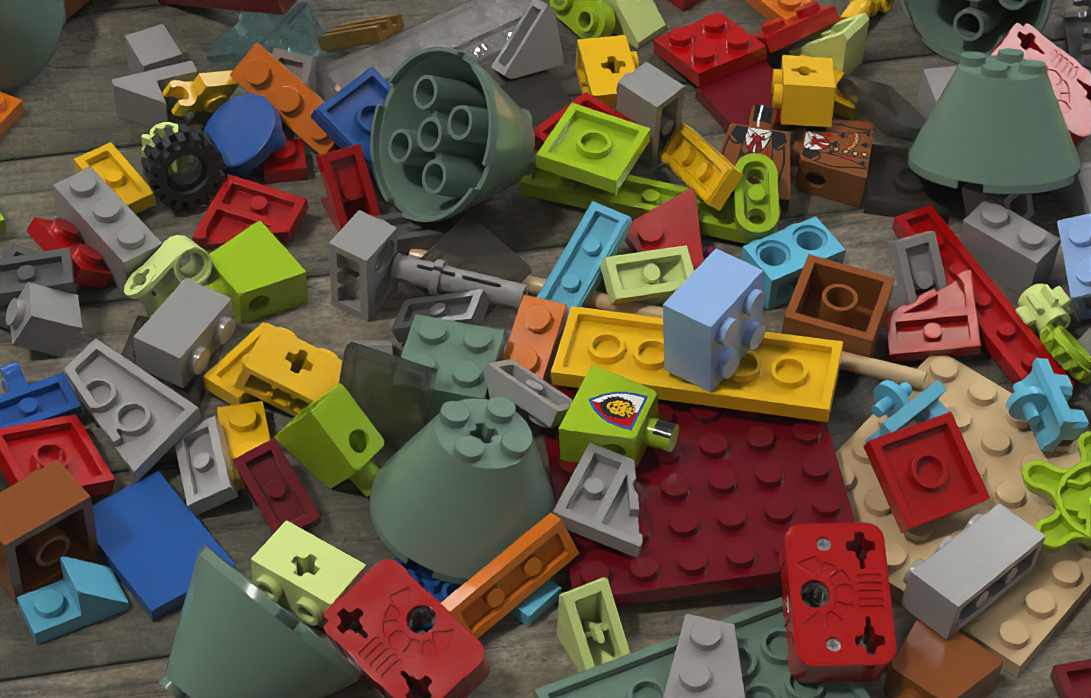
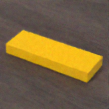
M683 122L678 125L659 155V158L692 188L699 197L718 211L721 210L744 175L698 132Z

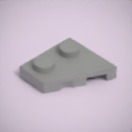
M589 443L553 510V514L562 519L567 530L638 558L643 540L642 534L639 533V502L634 486L636 481L634 460Z

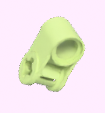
M175 235L169 237L143 266L132 273L124 286V292L130 299H138L149 310V316L151 317L185 278L199 284L207 280L213 266L212 258L207 251L186 236ZM191 253L189 262L184 267L179 268L182 258ZM153 290L156 292V296L152 294Z

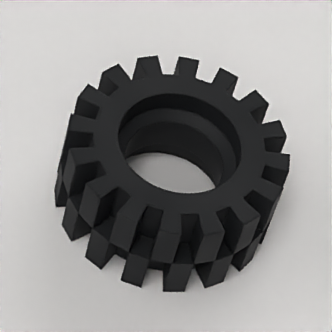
M178 124V132L174 133L171 126L164 128L167 135L164 138H161L156 133L151 138L155 147L146 144L143 151L147 158L141 157V165L144 169L142 171L155 197H159L162 204L168 206L171 202L174 209L181 210L183 202L187 204L189 209L196 208V199L200 198L203 204L210 201L207 193L209 191L214 195L218 193L220 188L216 181L224 183L225 174L222 170H226L223 156L211 136L206 131L202 133L201 129L192 125L189 131L186 124ZM194 155L199 159L198 167L190 175L183 178H172L168 175L170 165L178 158Z

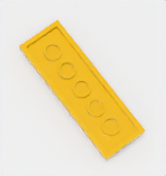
M571 306L551 370L552 385L580 388L591 365H595L655 390L658 394V399L828 422L842 359L843 342L765 331L760 345L755 350L750 349L739 361L734 374L729 379L724 378L712 392H709L664 370L663 318Z

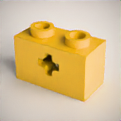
M626 35L578 39L576 74L582 94L587 92L616 110V88L618 82L626 73L633 72L639 67L637 52H630Z
M782 55L781 69H773L771 91L773 94L772 108L780 109V124L832 127L835 97L832 58Z
M266 322L234 386L296 416L304 407L340 384L350 364L340 360L332 351L316 348L297 338L292 331L282 327H275Z

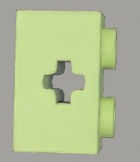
M287 520L251 558L252 581L275 602L294 611L305 623L313 626L318 625L322 628L327 623L323 616L327 609L340 597L342 598L366 574V564Z

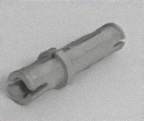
M398 253L391 270V281L426 288L429 294L440 295L441 292L448 294L484 289L490 304L516 310L517 312L523 294H528V284L448 266L447 261L440 259L431 262Z

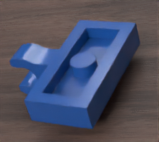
M17 361L0 367V373L4 379L2 386L5 391L4 394L0 395V428L74 414L78 418L82 417L81 405L64 372L28 385Z

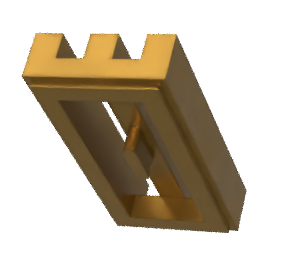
M401 13L346 22L338 25V28L327 31L328 34L318 36L317 40L321 51L324 50L325 52L380 43L403 30L405 24Z

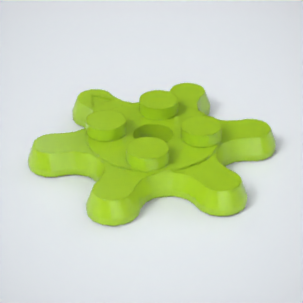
M1091 431L1081 434L1077 441L1080 462L1074 467L1059 468L1042 460L1031 461L1023 467L1022 479L1025 488L1033 494L1048 499L1055 506V512L1049 517L1039 520L1034 527L1046 536L1041 548L1044 552L1055 553L1070 544L1079 543L1086 545L1091 552Z

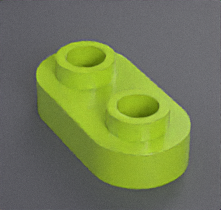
M549 0L550 6L555 9L556 17L582 39L610 37L615 28L616 18L614 10L605 0Z
M759 153L747 154L741 157L735 165L744 175L733 190L734 222L737 230L743 236L755 240L773 234L777 228L779 220L778 173L775 163L769 157ZM755 176L760 178L762 182L751 184L747 179ZM751 216H759L764 222L753 224L749 218Z

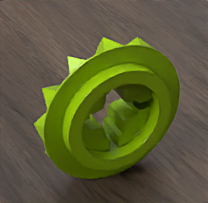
M1047 323L1039 333L1040 341L1045 345V349L1074 379L1081 383L1089 384L1091 382V355L1065 328L1060 325L1054 327Z

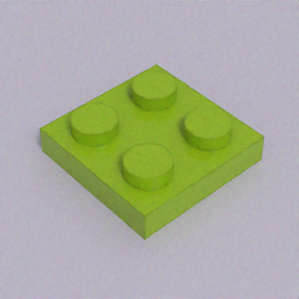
M571 103L536 154V168L616 194L648 145L651 128Z

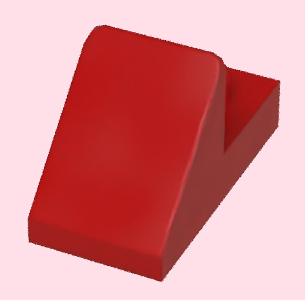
M355 144L316 156L327 197L320 198L321 203L338 232L359 210L371 216L381 215L361 144Z

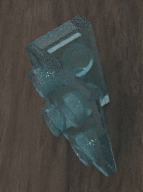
M307 2L295 3L284 15L244 11L238 17L239 22L231 30L221 34L215 40L216 46L206 57L210 63L240 60L244 58L255 43L261 44L271 54L273 53V48H279L316 57L321 52L317 37L325 33Z

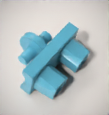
M1036 358L1032 363L1031 373L1025 379L1013 385L1014 393L1008 398L1006 408L1012 418L1027 420L1042 452L1053 453L1062 440H1078L1088 427L1089 422L1083 410L1070 409L1067 401L1071 398L1073 389L1068 375L1054 374L1048 359Z
M891 380L882 381L874 389L876 404L871 409L878 418H881L883 415H887L890 418L879 426L880 429L864 442L867 443L869 440L909 427L913 420L916 423H920L948 413L946 407L939 400L947 389L937 380L910 401L908 396L912 393V387L907 382L898 385Z

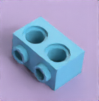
M815 216L801 223L791 224L784 230L762 239L758 238L743 246L741 260L763 270V291L766 293L764 307L768 311L791 300L808 254L843 264L846 250Z

